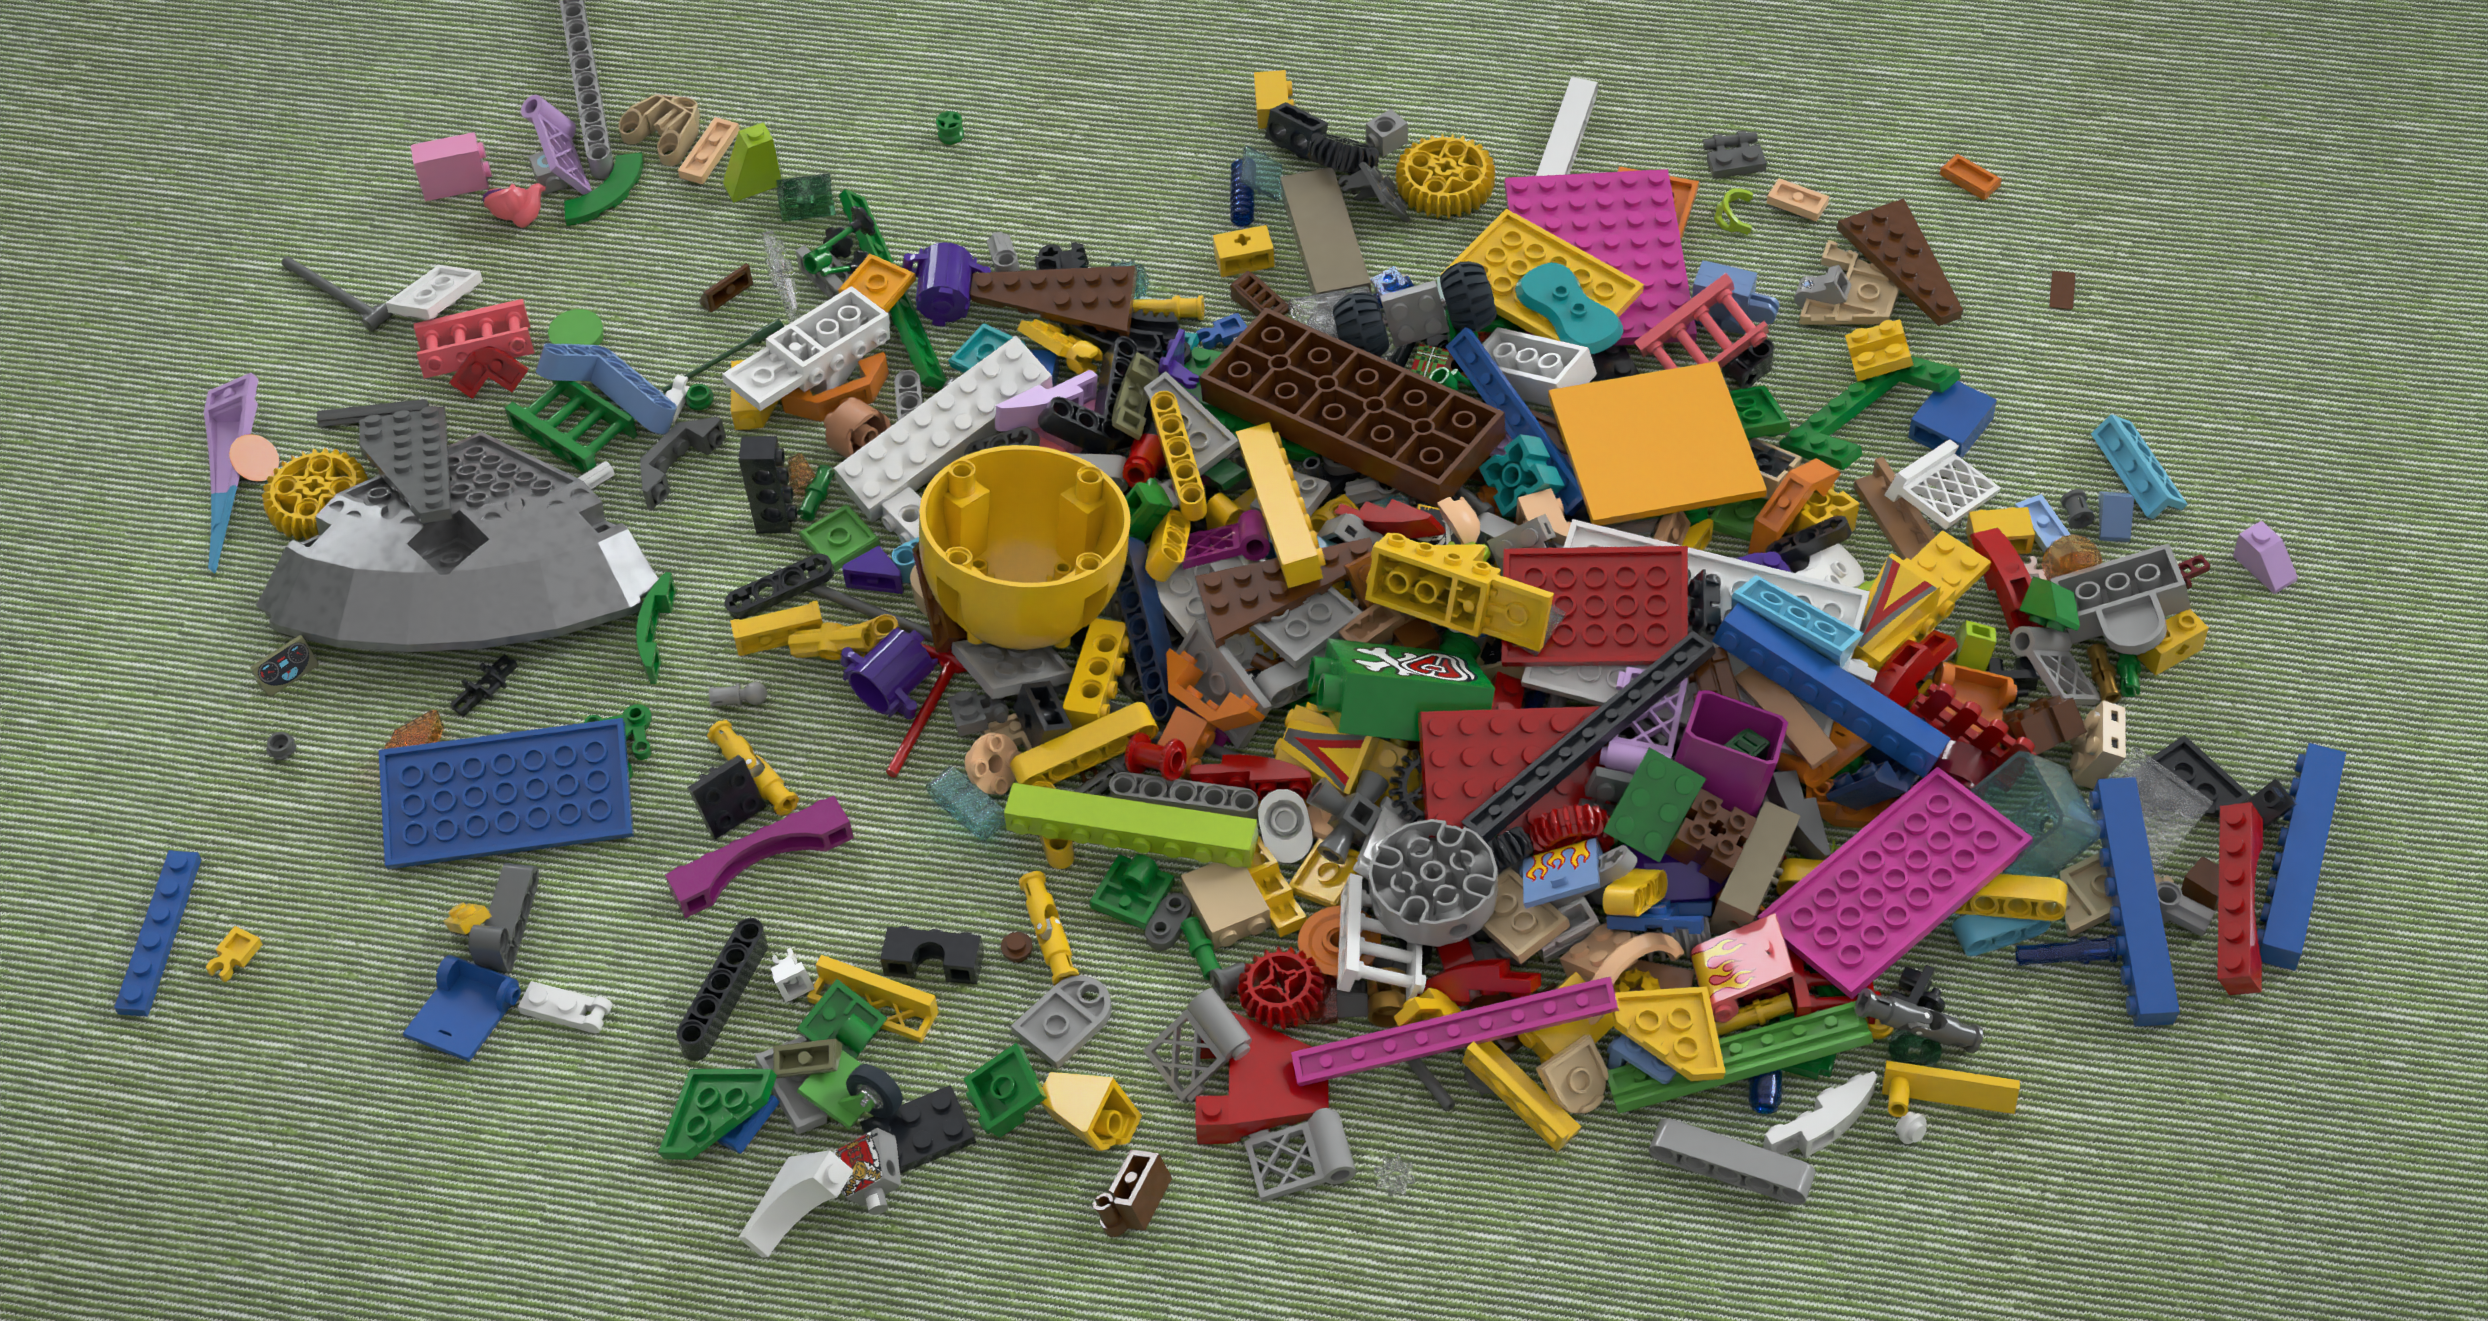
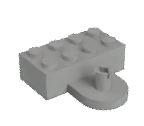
M2169 543L2050 579L2051 582L2074 592L2080 627L2078 631L2066 628L2071 637L2072 644L2104 635L2106 643L2117 652L2134 655L2144 654L2155 648L2164 639L2167 632L2165 616L2191 609L2186 583Z

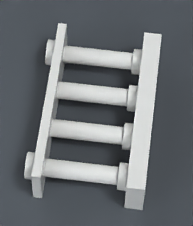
M1350 873L1341 893L1337 990L1350 992L1354 981L1364 978L1405 987L1406 1001L1416 997L1417 994H1422L1426 984V975H1422V945L1407 942V950L1367 942L1364 937H1360L1362 930L1394 937L1398 936L1390 933L1379 920L1365 917V914L1361 913L1363 906L1373 908L1370 894H1366V890L1362 889V876ZM1361 954L1407 963L1406 974L1366 966L1363 961H1359V957Z

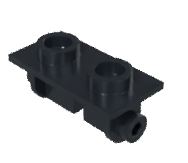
M1702 569L1690 580L1688 585V596L1691 597L1688 623L1692 627V631L1697 634L1703 630L1706 631V635L1715 636L1721 625V608L1710 607V603L1718 605L1721 602L1720 581L1717 580L1716 575H1706V569Z

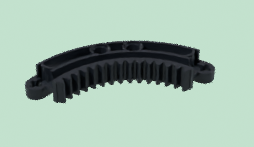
M1077 242L1071 243V250L1062 251L1060 246L1056 244H1049L1042 247L1038 256H1035L1036 270L1088 268L1089 265L1084 245ZM1133 308L1129 338L1136 343L1138 353L1142 354L1151 349L1160 358L1162 356L1165 357L1163 351H1167L1170 339H1175L1180 329L1174 312H1170L1168 317L1164 318L1163 312L1154 317L1153 311H1150L1145 316L1142 309L1135 313ZM1058 322L1068 335H1074L1083 341H1088L1097 346L1102 351L1103 357L1117 338L1122 337L1119 335V332L1107 330L1105 333L1097 331L1094 326L1083 324L1079 327ZM1185 342L1184 366L1192 358V351L1187 342Z

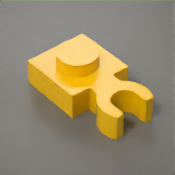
M234 926L215 949L219 957L213 958L208 962L206 969L209 975L213 976L217 970L223 969L219 973L223 982L230 980L235 965L244 968L263 945L260 938Z

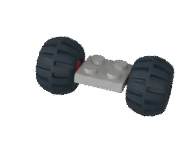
M1471 261L1458 262L1448 267L1440 276L1444 299H1440L1435 280L1382 295L1380 297L1385 312L1383 317L1378 300L1374 295L1364 292L1348 294L1341 298L1333 307V316L1339 340L1381 357L1390 346L1385 325L1390 329L1395 347L1449 332L1444 313L1446 306L1451 324L1456 330L1462 331L1466 327L1473 332L1480 331L1489 326L1497 315L1492 289L1485 269L1481 264Z

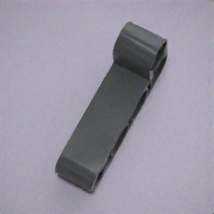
M510 863L503 865L489 908V913L492 917L487 919L484 925H473L470 930L469 950L476 965L492 971H512L539 883V869L537 866Z

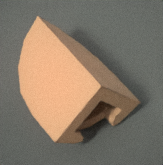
M1451 497L1437 502L1442 518L1461 544L1476 543L1480 535V521L1465 498L1460 497L1459 500L1453 501Z

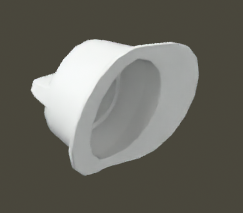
M1277 789L1268 793L1261 801L1258 809V820L1264 846L1270 850L1279 862H1297L1308 854L1313 843V833L1305 802L1296 792L1288 789Z

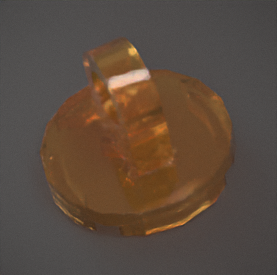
M2073 534L2062 536L2051 543L2044 552L2042 566L2046 579L2051 581L2050 579L2103 562L2101 553L2094 543L2086 537Z

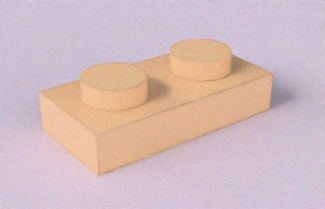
M1780 178L1767 195V204L1816 222L1829 201V196Z

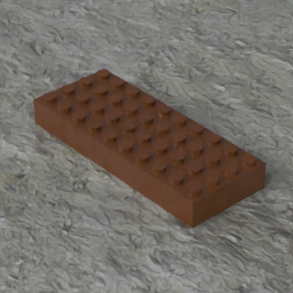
M1265 308L1199 376L1202 401L1255 425L1269 422L1273 433L1279 432V435L1287 440L1436 508H1439L1437 502L1453 497L1506 437L1505 412L1268 308Z

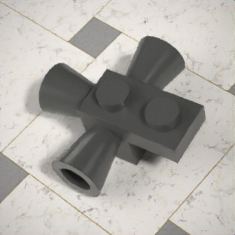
M1363 770L1355 793L1343 797L1326 777L1319 780L1313 787L1306 802L1332 814L1328 824L1334 830L1317 847L1318 852L1324 858L1335 864L1343 865L1345 864L1351 842L1362 848L1366 836L1382 811L1374 803L1389 788V783L1385 778L1373 771Z

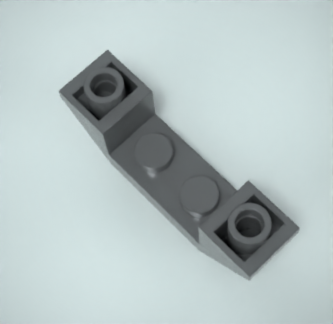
M712 417L679 422L640 458L642 491L648 509L652 511L660 502L667 498L670 488L665 472L680 456L687 452L690 446L709 455L716 447L723 443L726 435L721 418Z

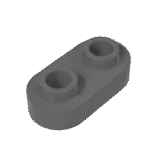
M1173 893L1162 899L1145 928L1146 942L1151 948L1163 951L1174 946L1183 932L1180 928L1181 923L1192 916L1191 902L1188 897L1180 893ZM1174 905L1180 906L1178 908H1172V906ZM1161 928H1162V929H1165L1164 932H1157V931H1156V930L1161 929Z

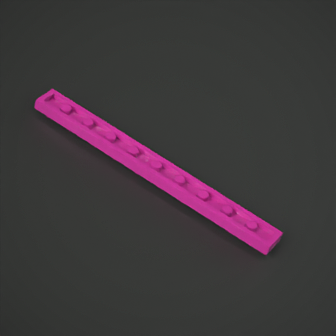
M1609 976L1291 1052L1297 1084L1304 1086L1468 1047L1473 1041L1476 1044H1481L1619 1011L1612 979Z

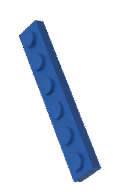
M168 851L114 1006L118 1015L148 1017L202 860L198 852Z

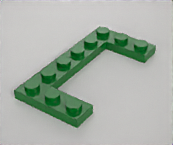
M1911 356L1914 366L1851 384L1847 390L1830 400L1826 406L1817 413L1812 414L1799 427L1791 430L1786 437L1779 441L1780 448L1808 460L1817 458L1833 468L1844 470L1863 455L1861 446L1831 437L1830 435L1897 383L1903 382L1943 393L1961 379L1959 369Z

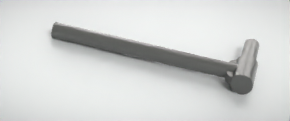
M289 256L283 258L282 265L361 313L363 315L362 323L369 331L373 332L393 315V313H388L386 303L372 308Z

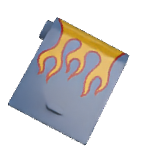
M1597 837L1524 858L1523 865L1519 866V873L1523 878V903L1525 909L1600 888L1598 857L1603 855V851Z

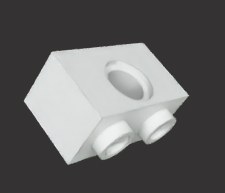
M907 487L881 504L884 526L889 532L894 531L899 536L902 544L919 537V509L922 498L910 487Z

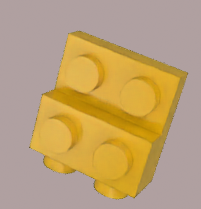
M1900 319L1895 321L1885 320L1880 325L1867 329L1857 328L1852 333L1845 335L1857 382L1914 366Z

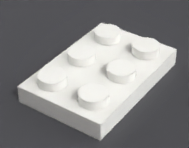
M438 265L387 301L388 313L400 314L404 317H418L423 320L434 319L438 316L439 312L455 304L457 299L464 294L470 293L475 286L483 281L481 273L476 270Z

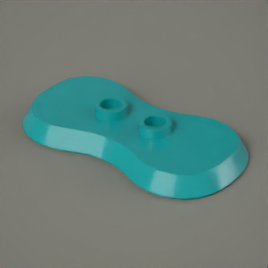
M1558 263L1540 265L1526 273L1516 284L1515 291L1519 301L1527 308L1546 317L1553 324L1561 342L1588 347L1590 354H1595L1613 346L1623 335V325L1617 315L1609 308L1587 297L1577 277L1564 265Z

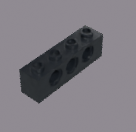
M777 436L741 437L738 460L756 534L791 533L792 522L797 521V505L792 504L793 487L788 486L789 470L788 467H784V449L779 448Z

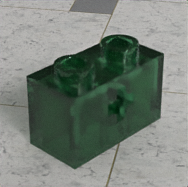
M830 173L776 180L782 222L836 215L835 197Z

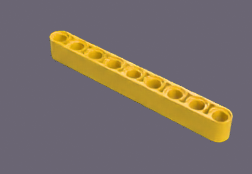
M1800 858L1784 860L1780 867L1784 870L1782 875L1778 877L1777 893L1782 896L1824 860ZM1998 874L1954 913L2057 921L2065 915L2068 888L2062 880L2057 878Z

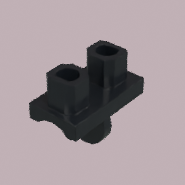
M2028 657L2016 658L2013 663L2014 670H2004L2003 659L1991 658L1987 666L1986 672L2013 678L2014 685H2017V695L2013 703L2009 702L2008 705L2010 707L2017 706L2018 697H2028V690H2036L2038 680L2041 679Z
M2276 778L2244 802H2252L2263 819V830L2297 805Z
M1925 965L1921 972L1905 967L1898 986L1911 991L1910 996L1895 990L1892 991L1890 996L1940 1013L1945 1008V1002L1940 997L1941 990L1933 988L1929 992L1932 985L1930 979L1935 968Z

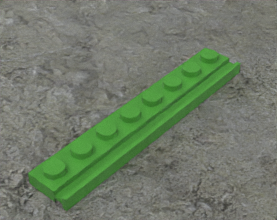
M1856 1001L1719 1039L1726 1072L1724 1079L1690 1081L1677 1072L1669 1083L1662 1084L1634 1065L1628 1064L1608 1070L1609 1077L1607 1082L1617 1112L1620 1114L1873 1043L1872 1033L1868 1028L1866 1019L1859 1017L1855 1013Z

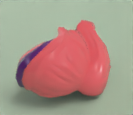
M536 183L526 190L511 184L507 189H489L483 195L482 200L484 206L497 218L512 220L516 226L525 228L537 218L541 208V192H544L546 187Z

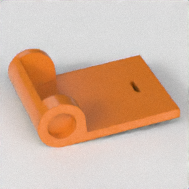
M1943 661L1936 666L1932 683L1937 686L1941 683L1951 685L1956 690L1955 699L1963 704L1967 701H1973L1980 705L1983 710L1980 716L1989 722L1993 719L2002 720L2003 709L2008 706L2009 702L2013 703L2017 695V685H2014L2013 678ZM1948 706L1945 708V710L1951 713L1952 715L1956 713ZM1974 724L1971 726L1978 733L1982 731Z
M1834 721L1829 739L1838 750L1836 755L1812 770L1800 757L1780 752L1775 769L1781 772L1796 770L1799 782L1813 788L1821 785L1873 745Z

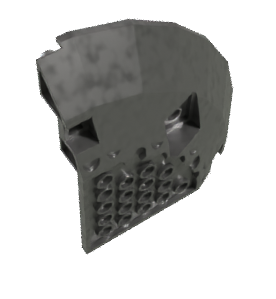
M479 432L448 446L452 519L422 524L410 510L409 504L403 502L400 499L399 493L394 492L380 475L339 492L315 516L319 535L301 543L292 540L285 547L256 607L263 610L265 615L270 617V627L279 633L294 637L301 635L306 640L339 648L397 652L483 649L558 637L632 615L640 611L642 607L640 598H646L658 577L627 527L623 523L614 525L605 520L602 501L584 481L490 435Z

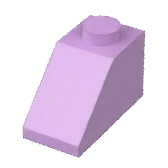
M2262 520L2239 534L2233 557L2273 594L2278 593L2297 581L2298 576L2283 539Z

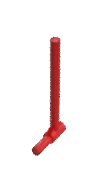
M920 643L926 649L931 659H938V663L943 670L886 770L887 775L890 777H897L954 673L967 672L964 666L952 654V650H949L947 653L936 652L935 647Z

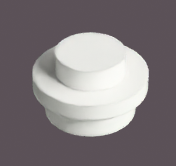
M1908 1112L1905 1116H1902L1895 1128L1899 1139L1904 1144H1911L1921 1140L1926 1133V1118L1921 1114H1914L1913 1112Z

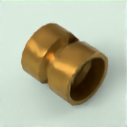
M1392 967L1379 968V969H1384V970H1388V971H1393V972H1397V973L1406 974L1405 971L1400 970V969H1398V968H1392ZM1367 979V994L1369 997L1367 1000L1368 1020L1378 1027H1397L1398 1024L1394 1016L1403 1009V1004L1406 1002V988Z

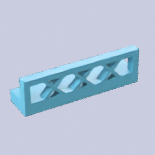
M2111 414L2091 433L2148 518L2155 519L2167 506L2182 510L2188 505L2131 421Z

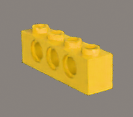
M1096 618L1090 623L1063 704V709L1073 730L1110 714L1109 702L1110 699L1116 698L1118 689L1117 678L1118 676H1123L1125 669L1124 656L1125 653L1129 654L1132 648L1124 622Z

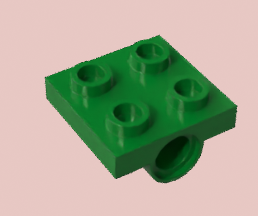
M1118 854L1089 901L1090 908L1145 930L1162 899L1168 895L1175 883L1174 875L1159 870L1156 862L1146 855L1136 854L1131 859Z
M836 979L796 1028V1031L810 1042L836 1039L842 1044V1050L856 1059L887 1021V1017L840 980Z

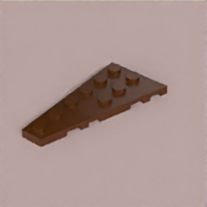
M1904 198L1838 221L1837 230L1938 326L1961 319L1963 308Z
M1135 265L973 273L970 297L972 302L997 308L1005 306L1016 308L1019 313L1028 314L1033 312L1040 314L1041 318L1079 327L1083 324L1094 326L1097 331L1106 333L1107 330L1119 332L1120 336L1129 338L1137 270Z

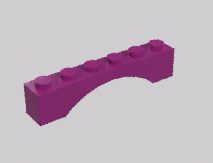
M834 795L819 800L812 806L797 813H791L784 819L769 826H763L744 838L732 841L727 846L714 852L706 853L693 862L676 867L673 871L665 874L670 893L686 919L713 906L720 893L732 879L744 869L760 860L790 851L815 850L827 852L854 839L851 824Z

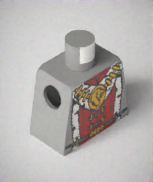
M876 1128L833 1152L854 1170L842 1189L844 1196L861 1206L867 1205L868 1212L871 1215L881 1214L888 1209L885 1195L899 1188L901 1184L896 1138L894 1135Z

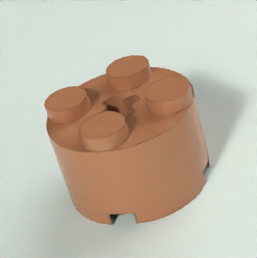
M850 397L838 406L834 412L829 413L825 417L826 442L833 451L848 458L891 427L889 418L882 412L861 400Z

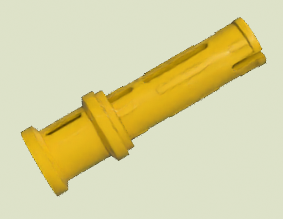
M1175 295L1172 299H1138L1133 302L1135 313L1142 309L1145 316L1150 311H1153L1154 317H1157L1160 312H1163L1166 317H1168L1170 312H1174L1178 320L1181 318L1204 320L1205 304L1203 295H1199L1198 298H1181L1180 295Z

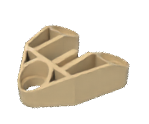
M655 94L631 106L620 118L618 127L622 141L626 144H637L650 133L652 134L657 130L661 136L657 143L660 162L665 166H675L683 160L698 136L700 113L697 102L691 98ZM630 129H635L634 131H632V132H630V133H626V131H628V130H630ZM674 150L672 153L664 155L667 151Z

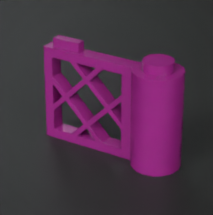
M1248 510L1239 517L1238 523L1190 533L1184 560L1182 561L1183 569L1240 555L1251 561L1264 559L1269 553L1270 544L1268 529L1262 513L1257 510Z

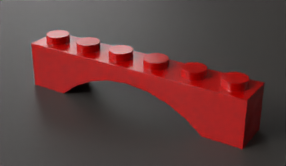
M2252 802L2220 806L2217 979L2229 995L2262 992V961L2255 917V876L2259 855L2263 848V819Z

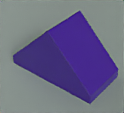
M880 546L843 565L842 571L846 588L903 594L904 592L901 571Z

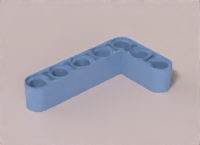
M545 344L543 346L536 368V373L541 377L557 381H590L648 430L663 435L670 430L677 405L609 349L599 345Z

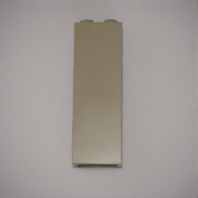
M1323 168L1280 177L1281 197L1317 311L1333 308L1341 298L1351 293L1364 292L1371 294V281L1334 169Z

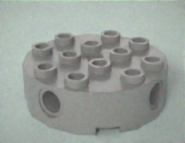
M1430 819L1408 823L1388 834L1379 844L1378 851L1373 856L1368 871L1369 893L1375 916L1390 933L1409 943L1441 947L1445 944L1460 942L1481 930L1495 909L1498 894V869L1492 849L1478 833L1466 827L1461 829L1457 826L1447 825L1446 821Z

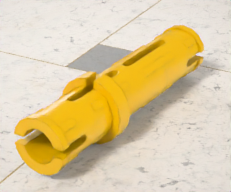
M1786 992L1759 1001V999L1753 1000V1004L1739 1008L1738 1013L1731 1020L1723 1023L1715 1022L1717 1035H1723L1757 1023L1761 1026L1767 1024V1020L1793 1013L1794 1010L1788 993Z

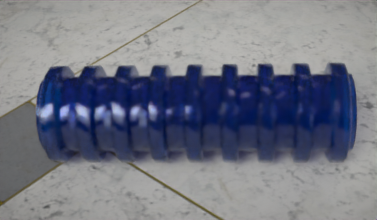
M1237 159L1230 167V220L1234 225L1244 227L1251 225L1254 221L1255 167L1248 159Z

